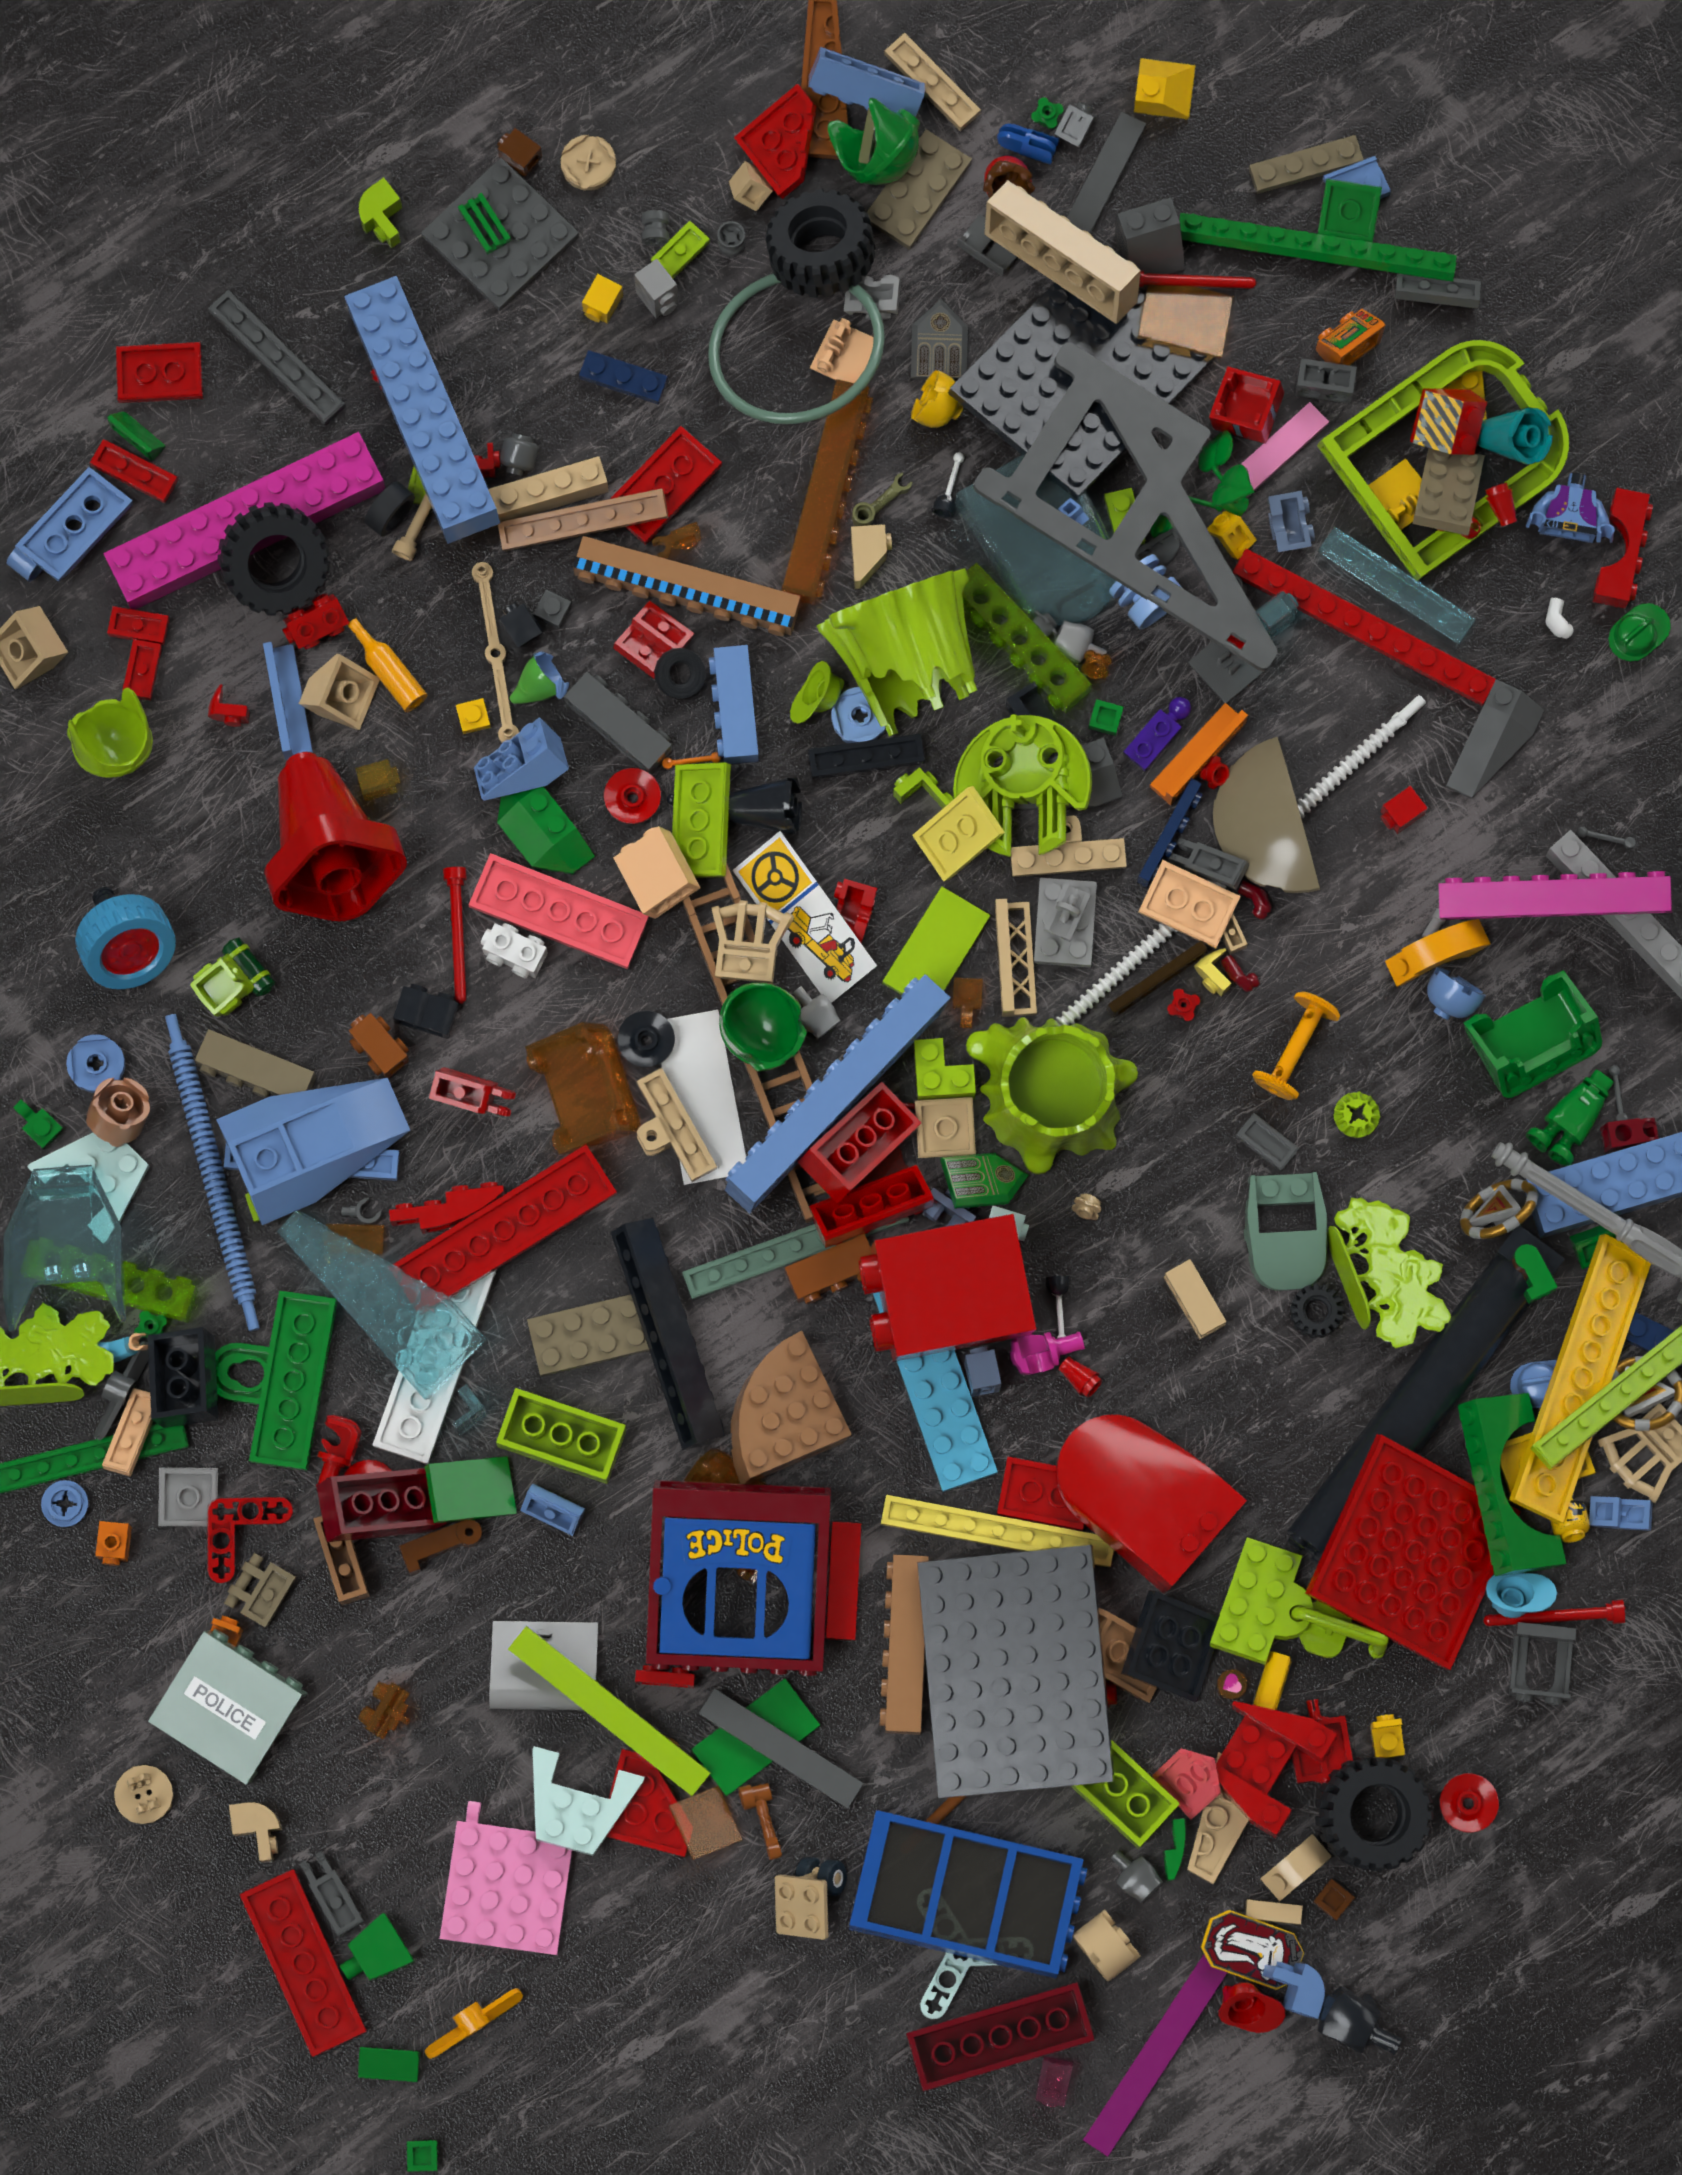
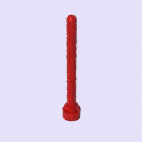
M1141 270L1139 287H1143V285L1254 288L1256 280L1252 277L1147 274Z
M447 867L443 869L444 881L447 882V887H450L455 1000L457 1003L462 1004L466 1001L461 886H464V881L467 880L466 868Z
M1611 1600V1603L1605 1604V1607L1526 1612L1518 1618H1508L1501 1614H1489L1484 1617L1483 1622L1486 1626L1515 1625L1517 1622L1531 1624L1606 1618V1621L1619 1624L1625 1623V1607L1623 1600Z

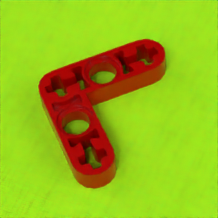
M230 1497L212 1500L207 1508V1571L210 1578L217 1583H225L231 1580L234 1575V1525L285 1523L292 1516L293 1509L291 1503L283 1497ZM267 1501V1508H275L277 1502H281V1505L287 1508V1513H282L279 1519L275 1513H266L267 1519H262L264 1510L261 1502ZM233 1502H238L236 1508L238 1520H232L234 1514H224L223 1519H218V1515L212 1512L213 1509L218 1508V1503H223L224 1508L230 1509L234 1508ZM252 1502L257 1505L258 1514L253 1519L244 1518L242 1515L244 1504ZM218 1532H224L229 1537V1543L223 1549L216 1548L212 1542L214 1535ZM212 1552L218 1554L230 1552L229 1558L223 1557L224 1566L229 1567V1572H225L223 1578H219L218 1574L213 1572V1567H218L219 1558H212Z

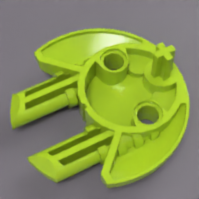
M1013 714L1011 717L1002 719L985 728L967 746L955 773L954 799L966 788L974 786L1005 832L987 848L1007 857H1011V820L1014 802L1018 804L1036 803V807H1039L1038 855H1043L1066 843V807L1069 806V803L1078 811L1087 809L1092 791L1091 767L1082 745L1066 728L1044 717L1033 715L1017 716ZM1057 752V760L1049 764V757ZM1003 756L1002 764L994 768L995 760Z

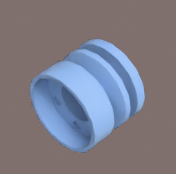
M1152 554L1140 560V562L1162 576L1165 574L1167 568L1164 565L1157 567L1159 559L1156 555ZM1174 577L1167 578L1182 588ZM1117 581L1109 590L1113 598L1120 597L1118 604L1121 607L1134 602V605L1128 612V616L1139 629L1152 625L1167 613L1155 603L1144 599ZM1155 588L1152 594L1166 603L1170 597L1158 588Z

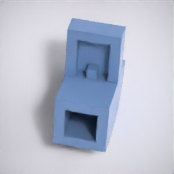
M1278 1961L1276 1966L1265 1965L1263 1977L1288 1985L1282 2004L1285 2010L1308 2018L1318 2019L1325 1997L1324 1983L1319 1973L1313 1967L1302 1963H1295L1294 1967Z

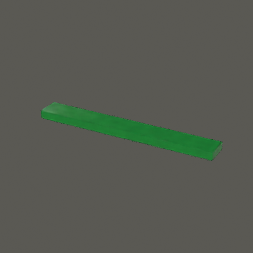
M159 1424L152 1425L138 1460L189 1448L185 1426L163 1428ZM114 1435L104 1437L102 1440L96 1439L0 1463V1495L103 1469L102 1464Z

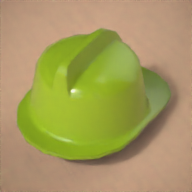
M820 661L812 668L806 682L796 695L790 710L792 722L802 723L810 718L814 712H824L836 704L843 689L844 681L831 673L827 662Z

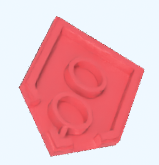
M1182 1748L1152 1775L1156 1782L1180 1803L1178 1807L1190 1820L1221 1793L1215 1758Z

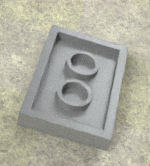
M1040 878L1034 964L1091 968L1097 882ZM1065 883L1091 894L1070 942L1044 931Z

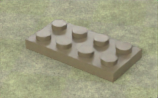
M926 129L919 138L917 156L911 168L901 179L887 183L867 211L871 226L910 250L972 163V158Z
M1428 448L1413 524L1469 535L1485 455L1448 454Z
M631 1295L527 1319L541 1377L649 1351Z

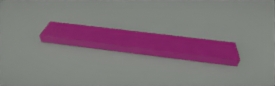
M1203 1954L1083 2139L1084 2142L1107 2157L1227 1974L1225 1971L1211 1967L1205 1954Z

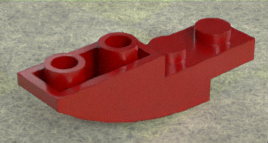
M497 1182L482 1183L480 1188L469 1189L467 1185L454 1186L451 1188L452 1191L445 1192L446 1203L441 1204V1200H430L424 1202V1206L413 1207L411 1203L396 1205L395 1209L389 1210L390 1222L392 1226L420 1223L422 1234L449 1229L505 1195L503 1185L498 1186Z

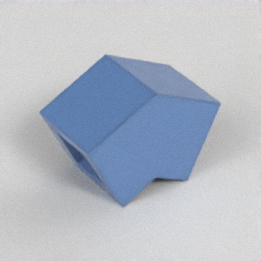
M1071 498L1058 508L1059 511L1081 525L1089 520L1082 507Z

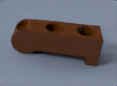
M464 1520L400 1545L399 1549L409 1575L412 1576L421 1572L419 1567L421 1562L461 1546L475 1547L481 1541L482 1530L476 1521Z

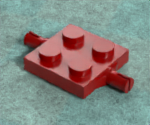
M1318 1699L1313 1700V1705L1312 1700L1306 1701L1309 1718L1337 1733V1739L1322 1763L1296 1748L1292 1755L1296 1784L1316 1782L1321 1783L1322 1786L1323 1783L1330 1781L1331 1778L1328 1775L1334 1769L1340 1770L1342 1768L1341 1764L1348 1760L1353 1761L1345 1716L1332 1718L1321 1716Z

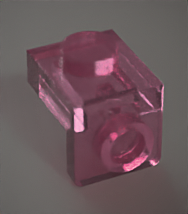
M1044 2056L1037 2086L1036 2101H1040L1049 2107L1065 2106L1073 2062Z

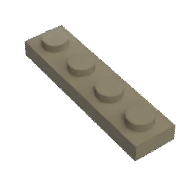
M1356 135L1251 164L1249 165V172L1256 193L1259 194L1323 176L1364 159Z

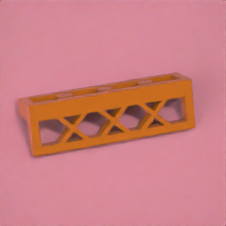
M1225 703L1150 784V788L1168 804L1172 805L1185 791L1191 778L1195 780L1205 765L1210 762L1211 757L1217 756L1243 728L1248 715L1243 710L1237 713Z

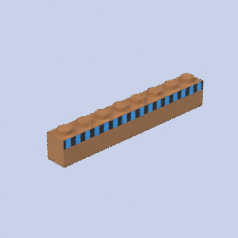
M585 536L582 537L573 567L574 575L578 576V579L583 582H601L605 584V587L615 591H621V589L630 590L637 597L645 599L649 596L655 597L661 603L669 606H675L676 604L684 605L691 612L702 614L703 611L714 614L715 618L723 621H730V619L738 620L745 627L756 629L757 626L768 629L769 633L777 636L792 634L801 604L800 596Z

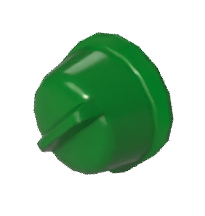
M1640 604L1619 619L1610 630L1608 639L1612 652L1621 660L1629 662L1644 658L1669 635L1671 628L1670 618L1662 608L1654 604Z

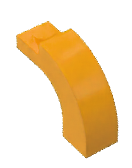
M1474 919L1430 934L1402 948L1400 953L1387 959L1385 963L1396 986H1403L1437 966L1452 960L1470 957L1491 945L1480 920Z

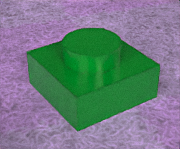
M1096 699L1088 729L1116 736L1124 707Z
M437 2140L407 2141V2172L438 2171Z

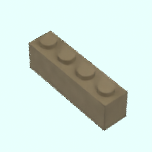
M209 1029L195 1058L197 1066L200 1067V1072L211 1077H215L216 1074L227 1078V1083L238 1088H242V1085L253 1088L252 1093L263 1098H268L269 1095L277 1096L311 1090L317 1078L314 1071Z

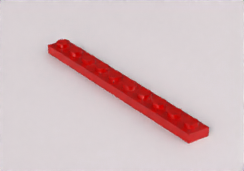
M1246 548L1233 570V574L1239 576L1242 581L1481 706H1483L1493 687L1495 678Z

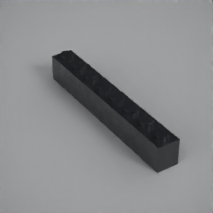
M653 1218L625 1223L612 1231L611 1236L682 1451L711 1444L725 1436L723 1423L719 1418L714 1403V1396L705 1376V1368L700 1361L696 1349V1341L691 1334L687 1322V1314L682 1307L678 1295V1287L674 1282L669 1267V1260L665 1255L660 1240L659 1230Z

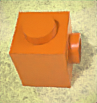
M99 1521L95 1556L98 1559H103L102 1564L120 1566V1561L128 1562L132 1527L129 1524Z

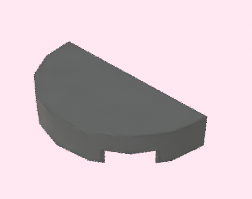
M1172 528L1138 548L1135 558L1140 561L1154 554L1159 559L1157 567L1160 565L1167 566L1175 558L1179 549V537L1175 530Z

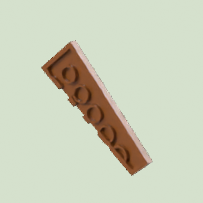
M808 0L801 87L816 105L808 157L839 159L828 134V124L835 120L848 124L846 103L840 101L836 96L830 94L821 95L808 87L809 75L820 47L842 54L837 0Z

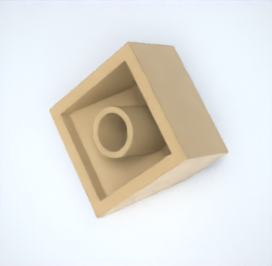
M40 606L16 611L0 628V665L15 689L24 686L53 669L68 654L67 649Z

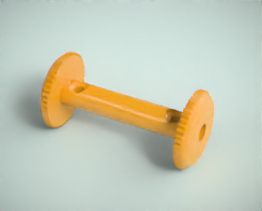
M1298 992L1294 996L1297 1003L1306 1008L1273 1073L1268 1074L1261 1071H1254L1253 1073L1254 1081L1260 1087L1286 1100H1294L1299 1096L1296 1089L1287 1084V1081L1321 1017L1332 1021H1338L1340 1018L1339 1011L1335 1006L1308 992Z

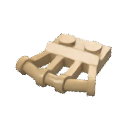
M740 900L739 903L726 907H712L719 936L715 977L773 983L777 947L786 930L790 927L794 915L788 912L784 914L768 906V903L760 902L759 905ZM737 915L734 941L728 940L723 919ZM747 915L757 916L754 943L743 942ZM766 918L779 924L769 944H763Z
M1659 1403L1642 1419H1655L1663 1415L1667 1410ZM1675 1419L1659 1429L1650 1431L1626 1429L1598 1440L1600 1448H1604L1611 1467L1609 1469L1614 1474L1616 1472L1625 1481L1623 1484L1627 1489L1632 1488L1649 1497L1648 1500H1651L1653 1503H1656L1671 1471L1682 1462V1426ZM1637 1435L1640 1441L1620 1458L1614 1443ZM1647 1446L1655 1456L1633 1474L1625 1464ZM1659 1461L1665 1466L1655 1487L1639 1480Z

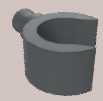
M370 1198L360 1200L357 1206H342L341 1209L342 1216L358 1217L361 1223L368 1226L377 1224L381 1220L383 1212L382 1210L379 1211L371 1219H366L361 1215L362 1208L370 1202Z

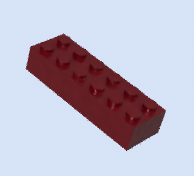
M1078 1982L906 2033L922 2092L1095 2040Z

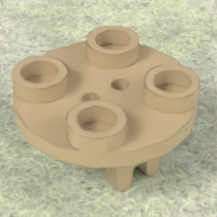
M148 1765L135 1766L124 1772L117 1781L114 1792L115 1804L121 1815L131 1822L139 1824L154 1823L164 1817L172 1807V1784L167 1775L156 1767ZM148 1790L152 1791L151 1795H147ZM137 1794L141 1795L140 1799H136Z

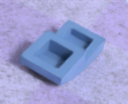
M1591 1496L1590 1526L1651 1531L1653 1502L1651 1500Z

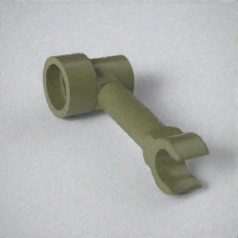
M903 473L896 475L894 483L873 503L861 502L855 505L852 511L853 525H871L874 521V516L896 496L898 497L900 494H906L910 491L912 482L902 487L898 484V481L903 478Z

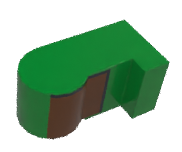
M1525 1244L1517 1248L1512 1256V1264L1517 1271L1522 1273L1529 1287L1524 1292V1296L1528 1304L1554 1292L1558 1287L1536 1247Z

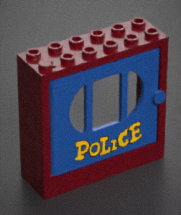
M655 1480L652 1500L646 1664H652L654 1669H669L670 1665H682V1670L696 1671L699 1670V1666L711 1667V1671L727 1672L729 1667L740 1668V1672L758 1673V1669H770L771 1674L780 1675L787 1674L788 1670H799V1674L805 1676H815L817 1671L823 1672L831 1488ZM662 1516H666L663 1577H660ZM813 1523H819L813 1655H810L816 1524ZM718 1567L747 1568L758 1571L754 1638L714 1636L716 1569ZM706 1568L705 1633L700 1634L690 1625L685 1616L683 1594L689 1580L698 1571ZM770 1571L783 1583L788 1595L789 1608L781 1627L769 1637H765L766 1573ZM659 1595H662L660 1649H657Z

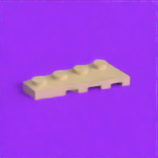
M1218 1752L1216 1763L1222 1755L1220 1752ZM1221 1788V1793L1203 1809L1187 1869L1189 1872L1213 1885L1248 1823V1819Z

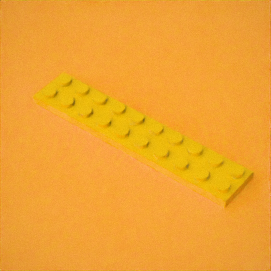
M1607 1234L1599 1236L1509 1501L1557 1524L1564 1522L1592 1437L1551 1470L1546 1467L1530 1448L1611 1383L1651 1263L1640 1257L1623 1242Z

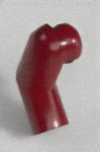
M1243 880L1238 893L1253 901L1255 908L1252 913L1255 917L1265 919L1272 908L1266 891Z
M1232 955L1225 957L1221 961V965L1230 979L1243 991L1250 992L1253 991V988L1259 986L1260 982L1256 974L1249 973L1245 976Z

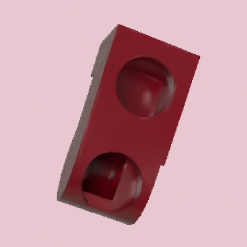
M1636 1118L1607 1122L1600 1128L1605 1153L1615 1152L1659 1139L1655 1118Z

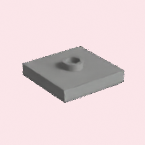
M159 1467L158 1526H207L208 1505L217 1498L218 1468ZM217 1508L213 1509V1514L217 1515Z

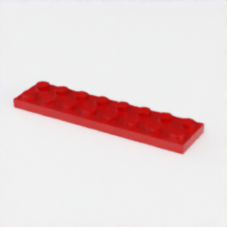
M586 1144L389 1267L421 1317L617 1195V1191Z

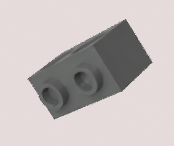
M1301 358L1295 396L1350 404L1357 367Z

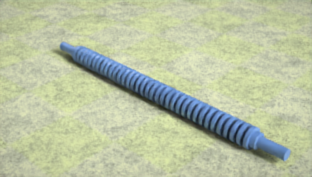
M170 1014L165 1016L172 1042L168 1053L169 1056H172L170 1060L173 1063L172 1068L177 1078L176 1083L179 1085L178 1090L181 1092L180 1098L183 1099L182 1105L186 1106L183 1109L185 1113H188L185 1115L186 1120H190L187 1124L190 1127L189 1131L192 1135V1142H195L193 1143L194 1149H197L195 1154L199 1156L197 1161L201 1163L199 1164V1169L203 1170L201 1176L204 1178L203 1184L206 1185L204 1187L205 1191L208 1192L206 1194L207 1198L210 1199L208 1203L209 1206H213L210 1210L211 1213H215L212 1215V1218L215 1220V1228H218L216 1233L220 1235L218 1240L222 1242L220 1248L225 1249L222 1251V1255L227 1256L224 1258V1263L227 1264L226 1270L230 1271L227 1273L228 1277L232 1278L229 1280L230 1285H234L231 1289L232 1292H237L233 1296L235 1300H238V1304L242 1305L248 1330L255 1331L260 1329L253 1304L256 1289H251L255 1285L251 1281L253 1279L252 1275L248 1274L251 1272L250 1267H246L249 1265L248 1260H244L247 1256L243 1252L245 1251L244 1245H241L243 1244L242 1238H239L241 1233L237 1231L239 1226L234 1224L237 1222V1218L234 1217L233 1203L229 1202L231 1201V1196L227 1195L230 1193L229 1189L225 1188L228 1186L227 1181H223L226 1177L223 1174V1167L220 1166L222 1165L221 1159H218L220 1158L219 1152H216L218 1147L214 1145L216 1140L212 1138L214 1132L211 1131L210 1117L207 1116L208 1110L205 1109L207 1106L203 1102L205 1100L204 1095H201L203 1093L202 1088H199L201 1084L200 1081H197L199 1076L196 1074L195 1061L192 1059V1052H190L191 1046L187 1045L186 1040L182 1038L176 1014Z

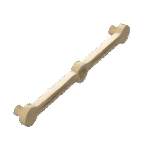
M480 562L473 567L472 577L479 583L489 643L485 650V657L492 664L502 723V727L498 731V737L500 742L503 743L517 735L519 730L512 724L503 669L506 650L502 644H499L489 583L493 577V570L488 563ZM498 650L500 651V656L494 658L491 656V652Z

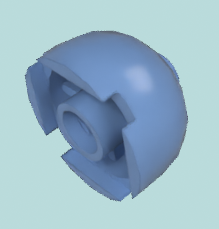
M1436 967L1427 984L1429 1001L1436 1007L1434 1012L1446 1020H1449L1450 1016L1465 1018L1475 1013L1486 995L1482 994L1483 992L1460 976L1455 977L1451 975L1449 977L1450 971L1442 967Z

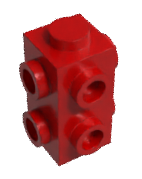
M327 593L316 597L315 600H312V605L301 610L297 607L292 610V614H287L288 617L283 619L286 627L282 631L289 644L295 643L299 649L302 647L309 649L316 646L320 642V638L328 634L335 636L345 630L344 626L349 624V621L334 594L330 596Z

